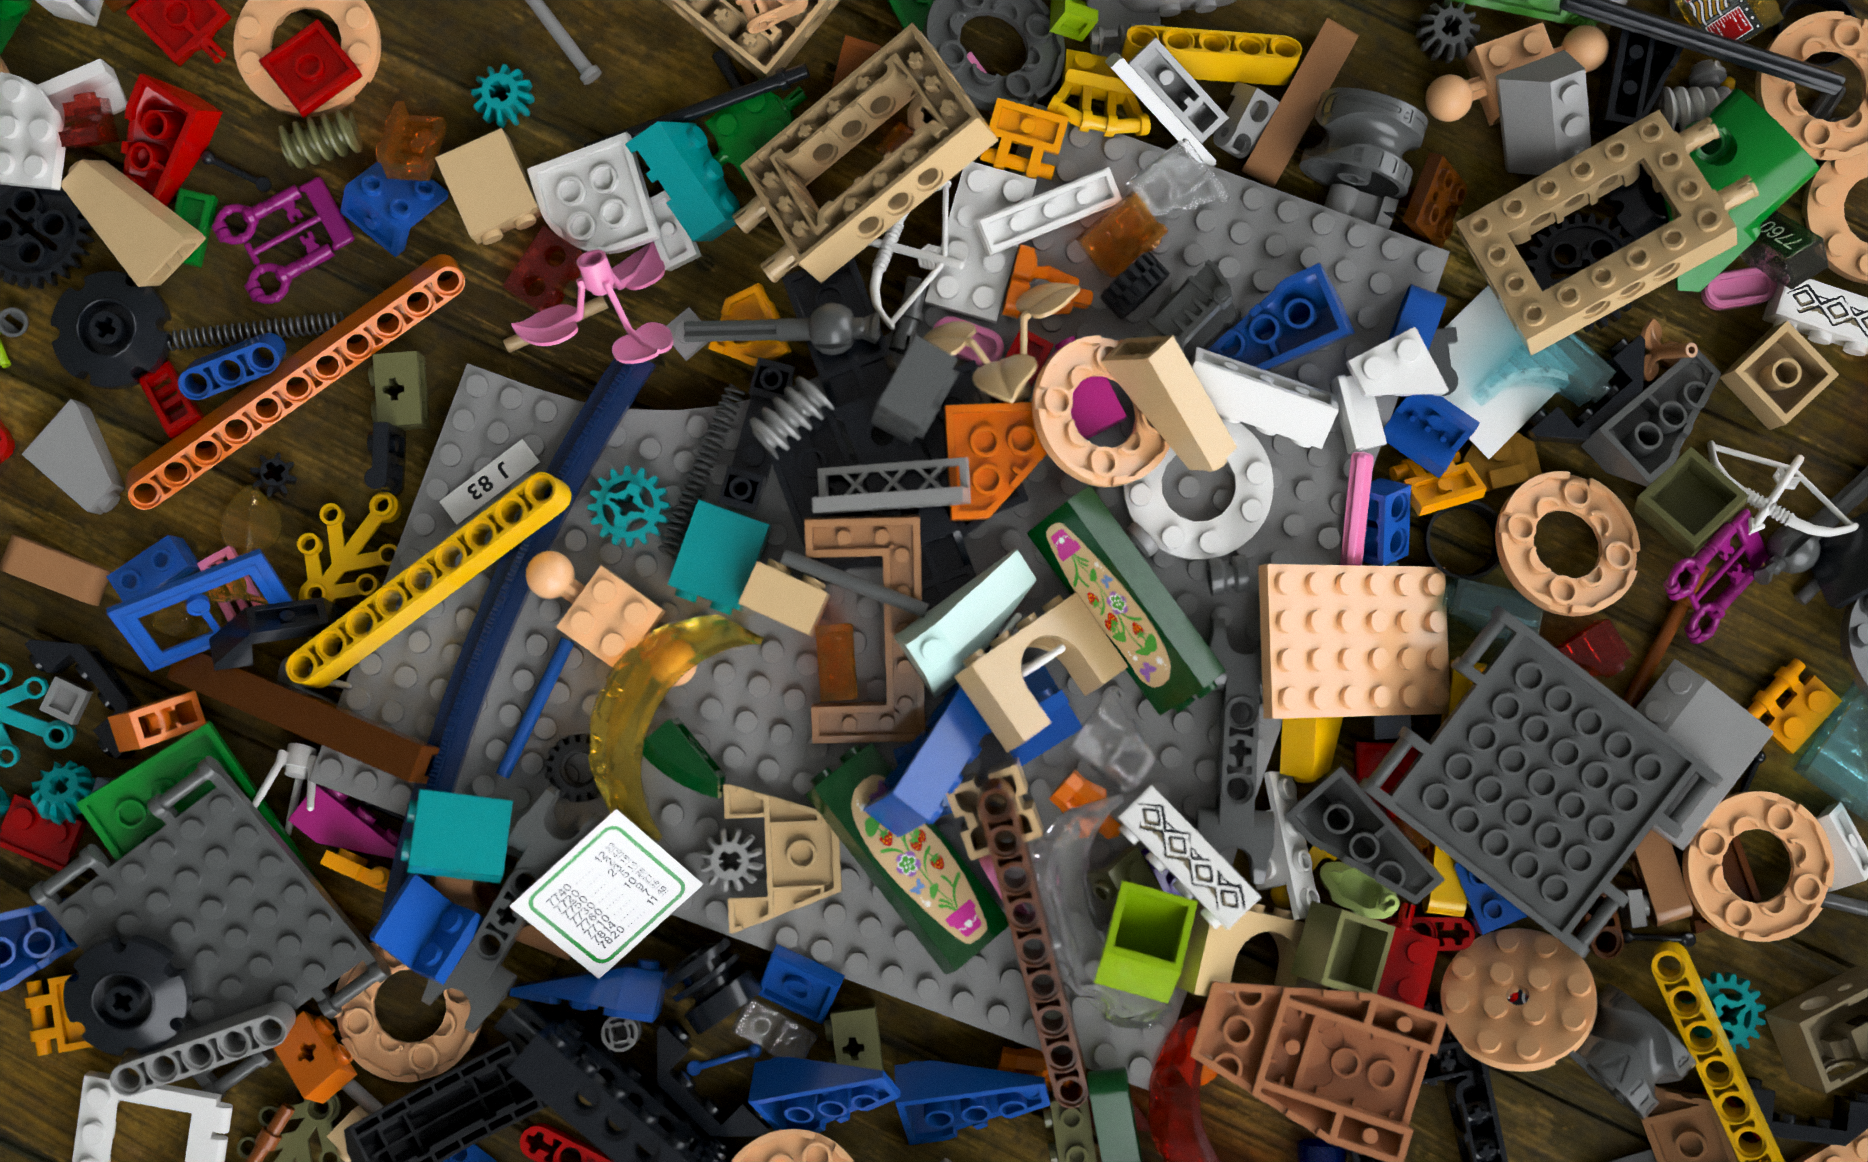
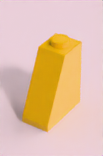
M1343 717L1282 718L1280 774L1292 776L1295 781L1300 783H1312L1329 772Z

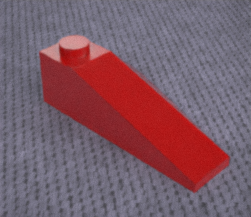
M140 73L125 110V119L129 120L127 141H122L121 153L125 154L123 174L167 207L201 157V154L209 145L223 112L194 93Z

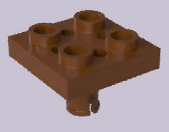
M1429 153L1416 187L1409 186L1407 195L1397 199L1399 200L1397 207L1407 208L1403 221L1422 242L1442 249L1445 240L1452 234L1453 220L1458 207L1465 201L1467 184L1443 155Z

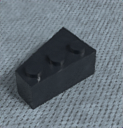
M1611 25L1608 38L1609 53L1603 65L1591 131L1614 135L1648 116L1663 89V84L1668 75L1676 66L1684 49L1683 47Z

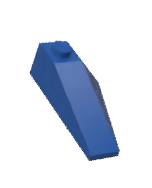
M1317 263L1283 279L1266 298L1257 303L1241 321L1228 330L1207 350L1269 371L1355 334V331L1338 293L1322 265Z
M38 904L0 913V992L10 989L72 949L79 947L44 906Z
M638 958L637 964L629 963L613 966L600 979L590 971L519 983L510 988L509 996L547 1004H561V1000L566 999L569 1000L568 1005L572 1009L582 1011L587 1009L595 1010L598 1009V1006L604 1007L603 1015L652 1023L662 1013L665 986L662 981L667 978L668 968L659 967L660 961Z
M774 1057L771 1060L754 1064L748 1102L775 1131L803 1129L820 1133L825 1131L826 1124L833 1120L839 1123L849 1120L851 1112L856 1110L870 1111L899 1098L900 1089L883 1070L794 1057Z
M933 1060L911 1061L907 1064L895 1065V1085L900 1089V1097L895 1099V1104L909 1145L946 1141L957 1137V1130L973 1125L976 1130L988 1126L989 1119L998 1116L1011 1119L1050 1106V1097L1045 1077Z

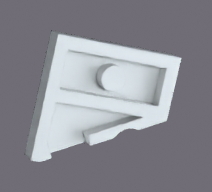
M1416 327L1346 362L1363 397L1430 394L1441 396L1449 392Z

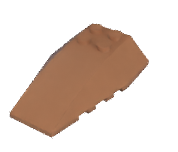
M1213 981L1190 1056L1232 1083L1250 1092L1259 1100L1277 1109L1286 1117L1307 1128L1328 1143L1385 1162H1404L1413 1134V1129L1409 1122L1430 1053L1437 1055L1448 1018L1370 992Z

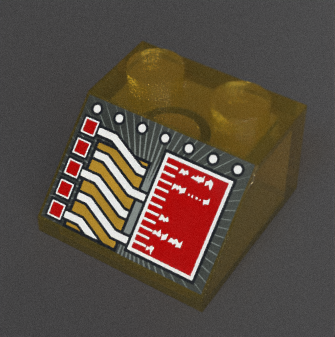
M1776 0L1674 1L1690 26L1747 44L1785 19L1779 11V5ZM1711 57L1713 62L1719 60L1717 58Z

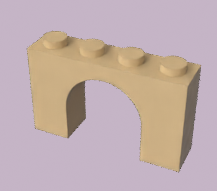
M1077 592L1063 600L1060 594L1041 607L1045 614L1038 618L1033 612L1016 624L1019 632L1012 636L1007 630L989 642L993 650L987 654L981 648L962 661L966 668L954 676L1007 753L1026 742L1051 723L1024 682L1021 661L1026 648H1040L1049 652L1059 645H1064L1065 651L1057 655L1056 658L1064 665L1084 696L1098 689L1128 667Z
M1199 902L1197 903L1183 967L1176 987L1196 995L1208 997L1213 981L1231 982L1235 960L1244 943L1252 936L1268 931L1274 938L1279 953V964L1274 986L1327 989L1328 986L1290 974L1306 919L1294 920L1292 910L1274 907L1273 913L1264 912L1265 905L1255 903L1229 930H1226L1222 925L1215 929L1200 914L1204 907Z

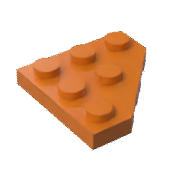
M1032 402L945 405L944 420L947 459L969 458L971 504L949 506L950 521L989 519L1046 456L1047 452L1043 448L1035 429ZM959 466L947 467L948 487H960Z

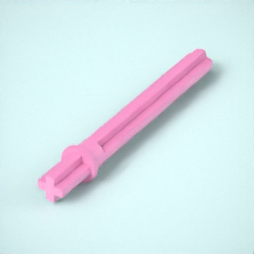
M1363 451L1353 452L1351 455L1340 565L1362 566L1374 460L1372 454Z

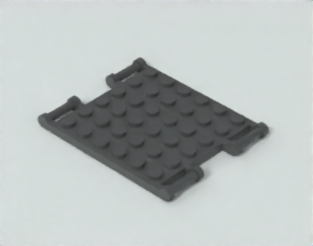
M1496 605L1490 613L1492 618L1463 656L1461 658L1457 656L1450 665L1473 683L1428 743L1409 728L1403 726L1397 734L1400 738L1368 779L1364 777L1358 787L1582 958H1585L1591 950L1588 946L1619 906L1624 908L1630 900L1627 895L1612 885L1610 881L1654 824H1657L1663 831L1677 839L1683 831L1681 826L1711 787L1716 788L1723 778L1511 613ZM1504 626L1513 633L1482 673L1474 668V665ZM1411 747H1414L1420 752L1389 794L1381 789V786ZM1696 773L1699 778L1670 816L1667 817L1664 811L1692 775ZM1603 892L1607 896L1578 935L1576 937L1571 935L1570 933Z
M206 756L198 762L197 769L165 793H157L147 801L149 810L156 817L161 818L165 825L112 864L96 845L89 844L79 852L78 858L46 882L39 881L30 888V895L33 900L49 911L83 952L95 943L108 937L117 936L121 943L127 944L134 935L156 940L174 952L175 956L171 959V963L177 969L185 968L187 970L193 994L189 1012L183 1018L177 1017L182 1023V1027L176 1035L271 1002H286L296 1010L312 997L318 1002L321 1012L327 1018L332 1019L342 1012V1006L377 981L381 983L391 976V970L384 959L226 771L211 756ZM206 780L212 781L216 787L186 810L179 813L173 805ZM88 868L96 871L98 874L96 877L64 901L56 893ZM361 961L368 966L367 971L334 995L327 988L328 985ZM272 1019L267 1020L270 1026L278 1023ZM232 1032L238 1040L246 1041L241 1033ZM197 1044L201 1051L210 1053L208 1047L203 1044ZM272 1049L250 1055L219 1079L212 1073V1070L215 1068L192 1075V1077L202 1087V1091L221 1094V1099L226 1096V1091L257 1068H265L275 1061V1054Z

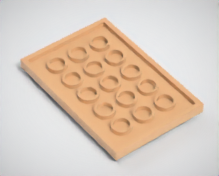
M1258 565L1263 719L1449 714L1450 692L1448 690L1450 689L1446 577L1437 567Z

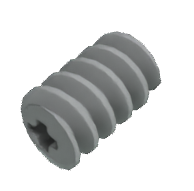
M800 376L795 379L799 391L790 387L784 389L787 401L778 397L772 399L775 412L767 407L761 409L764 422L755 417L749 420L753 434L777 460L779 459L775 449L777 445L787 451L790 449L786 438L788 435L798 441L801 439L798 426L801 425L808 430L813 429L809 417L813 415L823 420L824 415L820 408L822 405L834 410L833 405L812 382Z

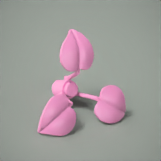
M653 241L612 269L604 251L591 250L585 252L577 259V265L582 276L576 279L578 285L577 309L567 304L556 305L544 309L524 321L511 323L515 333L530 344L537 346L556 345L568 340L578 332L576 322L581 321L584 317L585 289L591 291L595 296L608 294L628 335L614 342L612 346L614 358L624 364L648 361L658 356L659 353H665L672 348L674 342L672 333L668 327L656 322L646 323L637 330H634L613 288L622 290L626 287L629 290H640L656 283L665 274L663 260L661 261Z

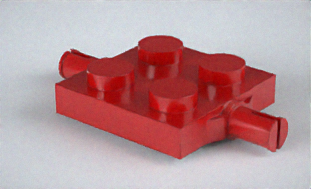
M138 0L126 11L128 16L179 67L201 49L214 63H219L222 60L212 51L213 49L223 59L227 54L213 38L232 17L215 0Z
M1401 902L1397 922L1389 924L1396 928L1377 994L1423 1009L1440 939L1422 935L1414 928H1411L1417 906Z

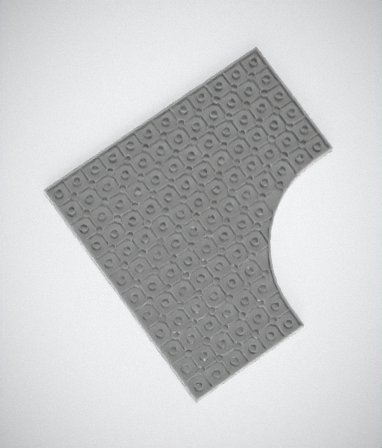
M1037 103L1033 105L1034 108L1047 110L1046 106ZM1069 122L1059 156L1044 152L1042 158L1043 163L1055 166L1052 180L1037 177L1032 197L1109 167L1123 202L1020 243L1035 248L1038 258L1037 266L1050 265L1078 278V286L1092 291L1094 295L1092 303L1087 309L1073 307L1069 315H1050L1040 319L1031 317L1028 320L1027 330L1053 343L1054 346L1071 336H1075L1077 340L1085 336L1101 335L1102 338L1117 341L1132 338L1134 335L1137 336L1149 324L1147 322L1148 318L1157 312L1165 298L1174 291H1178L1190 275L1195 277L1204 268L1205 262L1209 259L1218 266L1231 287L1232 303L1235 306L1237 321L1229 329L1223 328L1204 348L1207 350L1228 330L1241 321L1257 303L1266 298L1283 279L1320 263L1343 303L1355 334L1271 369L1269 372L1332 393L1330 382L1334 378L1344 374L1346 377L1352 376L1346 362L1388 340L1401 302L1410 284L1436 293L1450 251L1124 134H1115L1111 138L1103 136V132L1089 129L1088 133L1078 131L1077 126ZM1019 145L1015 155L1030 159L1033 149ZM1012 169L1009 170L1011 173L1026 176V173ZM1150 251L1170 274L1147 300L1141 303L1127 317L1120 320L1100 299V296L1112 281L1116 280L1117 276L1124 272L1131 263L1133 264L1137 258ZM1010 277L996 324L927 305L924 302L921 312L924 314V320L922 324L918 325L916 335L922 338L933 329L936 322L941 318L947 316L957 317L998 333L1004 344L1003 356L1001 358L1004 359L1020 330V317L1016 319L1001 315ZM1033 279L1029 285L1033 288L1051 282L1044 279ZM894 330L884 336L888 348L891 344ZM1053 346V348H1052V350H1051V352H1050V354H1049L1047 360L1051 357L1052 353L1056 351V349H1055L1054 346ZM897 349L895 352L890 350L894 363L898 368L905 355L898 354ZM957 359L953 368L966 364L967 362ZM467 363L383 586L531 475L537 472H546L586 402L540 390ZM819 376L808 380L827 398ZM1108 379L1127 417L1123 422L1088 440L1091 444L1099 447L1110 448L1123 444L1132 433L1135 414L1133 403L1127 393L1116 381ZM1035 382L1031 388V395L1024 402H1032ZM797 385L792 386V389L799 391ZM1375 396L1383 428L1391 419L1399 396ZM989 397V399H990V401H991V404L1001 403V402H999V401H997V400H995V399ZM750 399L737 402L736 404L740 408L727 406L736 411L737 415L722 412L733 418L734 422L720 419L731 426L730 429L717 426L728 432L727 436L715 433L725 439L726 442L722 443L712 440L721 445L723 449L719 450L709 447L718 452L720 456L707 454L716 459L717 463L704 461L713 466L714 470L702 468L709 472L711 477L699 475L706 479L708 484L696 483L705 487L706 490L694 489L701 493L703 497H691L769 524L772 530L761 557V563L766 565L768 559L780 563L785 549L806 557L805 549L773 465L755 513L718 503L727 467H732ZM712 406L685 410L628 409L582 487L550 551L562 553L570 560L574 568L575 579L586 586L599 567L604 566L667 610L651 633L662 641L666 639H680L688 643L697 656L696 672L684 685L677 687L665 686L652 676L649 669V659L639 652L635 654L624 671L618 672L556 628L572 606L571 603L562 597L545 599L539 597L531 590L493 678L454 794L513 801L509 838L519 819L529 811L549 787L548 785H550L549 779H545L544 773L547 772V766H544L545 759L549 758L550 754L548 752L551 747H555L557 741L569 735H594L599 740L605 741L608 744V749L614 753L615 757H613L614 764L616 763L617 770H614L613 775L615 779L609 785V789L594 800L575 803L559 797L554 808L556 822L563 829L577 831L587 823L595 812L606 819L616 809L620 811L703 883L671 915L772 952L776 945L779 944L845 975L844 978L1042 1051L1010 927H1007L957 971L945 975L841 840L842 892L781 914L739 932L729 933L728 898L768 896L764 817L725 819L724 794L723 797L717 799L680 785L653 766L636 747L669 718H672V720L680 718L726 774L725 784L736 785L815 808L805 795L814 787L810 780L827 767L834 772L842 766L843 763L839 758L856 744L862 750L872 743L894 771L898 764L893 750L908 745L912 741L812 744V703L887 702L883 602L822 580L821 582L826 585L824 591L831 598L813 637L747 607H743L742 612L733 609L731 615L709 608L712 601L698 596L694 603L674 596L676 588L667 584L676 560H672L670 556L661 552L658 546H665L662 544L661 539H668L664 536V533L671 532L666 526L673 525L669 519L676 518L672 512L679 511L675 505L681 504L678 498L684 497L681 491H688L685 489L684 484H691L687 481V477H694L689 471L696 470L692 464L699 463L695 457L702 456L698 450L704 449L701 443L707 442L704 436L709 435L707 429L712 428L710 422H716L712 416L719 415L715 409L721 407ZM1338 413L1322 449L1314 446L1309 448L1301 447L1293 443L1288 437L1279 434L1273 436L1266 435L1258 431L1255 426L1240 422L1254 434L1263 446L1271 464L1274 482L1271 507L1260 529L1243 546L1231 553L1218 557L1222 561L1229 563L1233 556L1246 555L1250 573L1249 592L1237 593L1231 588L1226 590L1223 595L1211 596L1207 581V560L1177 558L1161 550H1158L1151 557H1144L1145 561L1206 644L1212 618H1224L1228 644L1236 653L1248 655L1257 648L1261 632L1258 565H1339L1352 453H1347ZM836 418L854 466H857L859 463L843 421ZM876 426L871 432L873 442L880 446L889 444L893 439L891 434ZM918 438L926 460H931L924 440ZM523 439L540 463L456 525L439 501ZM1380 447L1363 450V452L1373 455V467ZM1048 454L1022 481L1029 501L993 515L992 518L963 540L976 576L1016 548L1037 579L999 630V635H1001L1016 613L1022 615L1021 620L1033 612L1039 618L1045 614L1041 607L1060 594L1063 600L1071 596L1068 589L1027 535V532L1067 500L1088 487L1089 484L1081 482L1064 472ZM1176 455L1166 466L1162 477L1163 496L1168 506L1180 517L1194 522L1209 521L1221 515L1231 504L1235 492L1234 475L1227 463L1220 469L1212 472L1189 470ZM625 466L632 467L633 475H636L640 468H644L647 470L646 480L655 475L660 479L655 488H666L668 494L662 497L661 500L671 504L670 509L662 510V515L669 522L668 524H657L656 527L661 533L659 537L651 532L647 534L649 541L647 545H644L638 538L635 539L634 548L627 547L625 539H622L621 543L616 546L612 544V533L608 537L602 538L599 533L603 525L593 526L590 522L597 516V512L587 509V505L597 502V499L590 494V491H600L602 486L598 482L599 477L607 481L611 480L610 470L613 468L620 475H624ZM931 468V469H930V470H931V473H933V472L935 471L934 468ZM864 481L861 486L870 493L866 481ZM628 483L617 486L611 492L616 494L625 490ZM1090 485L1123 531L1126 532V528L1133 521H1131L1125 506L1123 485L1117 487ZM645 487L646 492L643 498L646 505L654 509L652 495ZM633 498L629 503L615 501L626 511L625 516H627L629 511L644 513L643 510L633 503ZM605 505L606 516L611 525L614 526L615 515L613 510ZM944 506L950 520L949 506ZM522 508L516 512L514 522L518 521L521 517ZM920 508L899 509L903 515H915L920 510ZM871 511L873 516H879L877 511ZM683 517L688 521H691V518ZM642 520L633 524L628 532L642 528L648 521ZM681 524L682 526L688 529L689 525ZM492 530L486 534L485 544L490 541ZM678 531L685 536L686 532ZM675 538L683 543L684 539ZM673 545L674 547L678 548L679 551H680L681 546ZM670 552L673 555H675L676 558L678 557L679 553ZM462 553L456 557L455 566L460 563ZM502 557L353 666L346 681L352 684V688L350 690L343 689L337 705L428 743L454 667ZM789 567L792 570L790 576L798 580L802 579L803 574L816 579L815 576ZM883 568L851 569L846 571L883 586ZM432 575L427 578L425 588L430 585ZM402 597L396 603V610L401 606ZM372 619L367 625V632L372 626ZM1017 627L1012 632V636L1019 632ZM564 637L575 644L510 778L502 777L495 772L560 638ZM1033 647L1026 648L1022 656L1021 666L1038 655L1046 654L1048 651ZM1054 657V659L1043 666L1046 667L1059 690L1062 689L1069 700L1068 704L1081 723L1082 729L1022 766L1028 782V790L1026 794L1022 795L1025 802L1034 799L1044 826L1043 836L1027 841L1086 1068L1102 1070L1126 1067L1129 1084L1152 1092L1187 991L1175 986L1167 1004L1094 983L1111 916L1103 902L1094 894L1092 884L1086 875L1091 869H1104L1128 846H1138L1140 852L1146 847L1140 841L1133 845L1121 832L1118 837L1109 840L1100 832L1079 836L1061 810L1048 798L1058 785L1075 769L1086 780L1107 789L1108 803L1106 812L1120 825L1122 823L1118 820V817L1152 785L1194 828L1197 807L1216 808L1221 691L1213 690L1200 700L1195 694L1193 695L1195 701L1179 713H1176L1172 708L1159 716L1126 669L1098 689L1084 696L1058 658ZM924 684L926 723L946 695L942 696L940 694L935 698ZM1260 693L1255 799L1282 726V718L1263 719V693ZM1242 702L1235 703L1230 711L1233 721L1239 724L1246 721L1249 715L1247 706ZM925 725V730L929 732L930 728ZM993 732L987 736L984 734L979 742V745L982 746L979 755L971 764H965L960 774L964 776L976 771L978 779L981 780L988 777L990 766L1013 759L1010 752H1006ZM1237 740L1236 746H1230L1229 754L1236 756V767L1227 766V772L1238 771L1246 773V767H1238L1239 756L1242 754L1246 755V747L1240 746L1239 740ZM323 745L309 778V781L403 816L406 815L415 782H407ZM577 753L568 760L566 769L573 781L584 783L593 776L595 765L591 757L584 753ZM1233 778L1227 785V793L1232 799H1238L1244 794L1245 784L1240 778ZM989 802L990 805L995 807L1002 806L1000 803L997 804V802ZM953 813L938 818L934 824L1006 915L1003 901L983 870L979 860L970 861L960 834L962 824L966 822L964 815L955 818ZM723 828L728 831L730 840H732L735 828L742 829L741 842H744L749 835L753 834L755 840L748 846L749 849L753 850L757 847H762L763 849L762 854L752 857V860L760 861L764 864L763 869L754 870L749 868L755 874L757 880L752 884L742 876L744 890L740 892L736 890L733 880H731L729 890L722 892V878H719L712 886L708 884L709 878L715 874L713 869L704 873L700 871L702 865L711 863V859L699 856L700 851H714L707 844L706 839L712 836L721 843L719 830ZM1011 837L1001 840L1004 843L1012 841ZM507 844L506 854L520 859L523 853ZM1238 847L1227 848L1220 853L1221 857L1231 867ZM736 851L731 854L723 853L722 857L727 858L723 862L725 867L728 869L733 865L737 868L740 867L741 862H737L740 855ZM1012 866L1005 871L1011 878H1020L1025 874V871L1017 866ZM1024 903L1029 913L1035 909L1031 904ZM1036 938L1029 939L1024 943L1030 949H1039L1044 945L1042 941ZM1040 974L1034 978L1039 984H1048L1053 980L1046 974ZM1049 1010L1043 1014L1048 1019H1058L1062 1016L1056 1010ZM1059 1045L1053 1049L1058 1054H1066L1071 1051L1065 1045Z

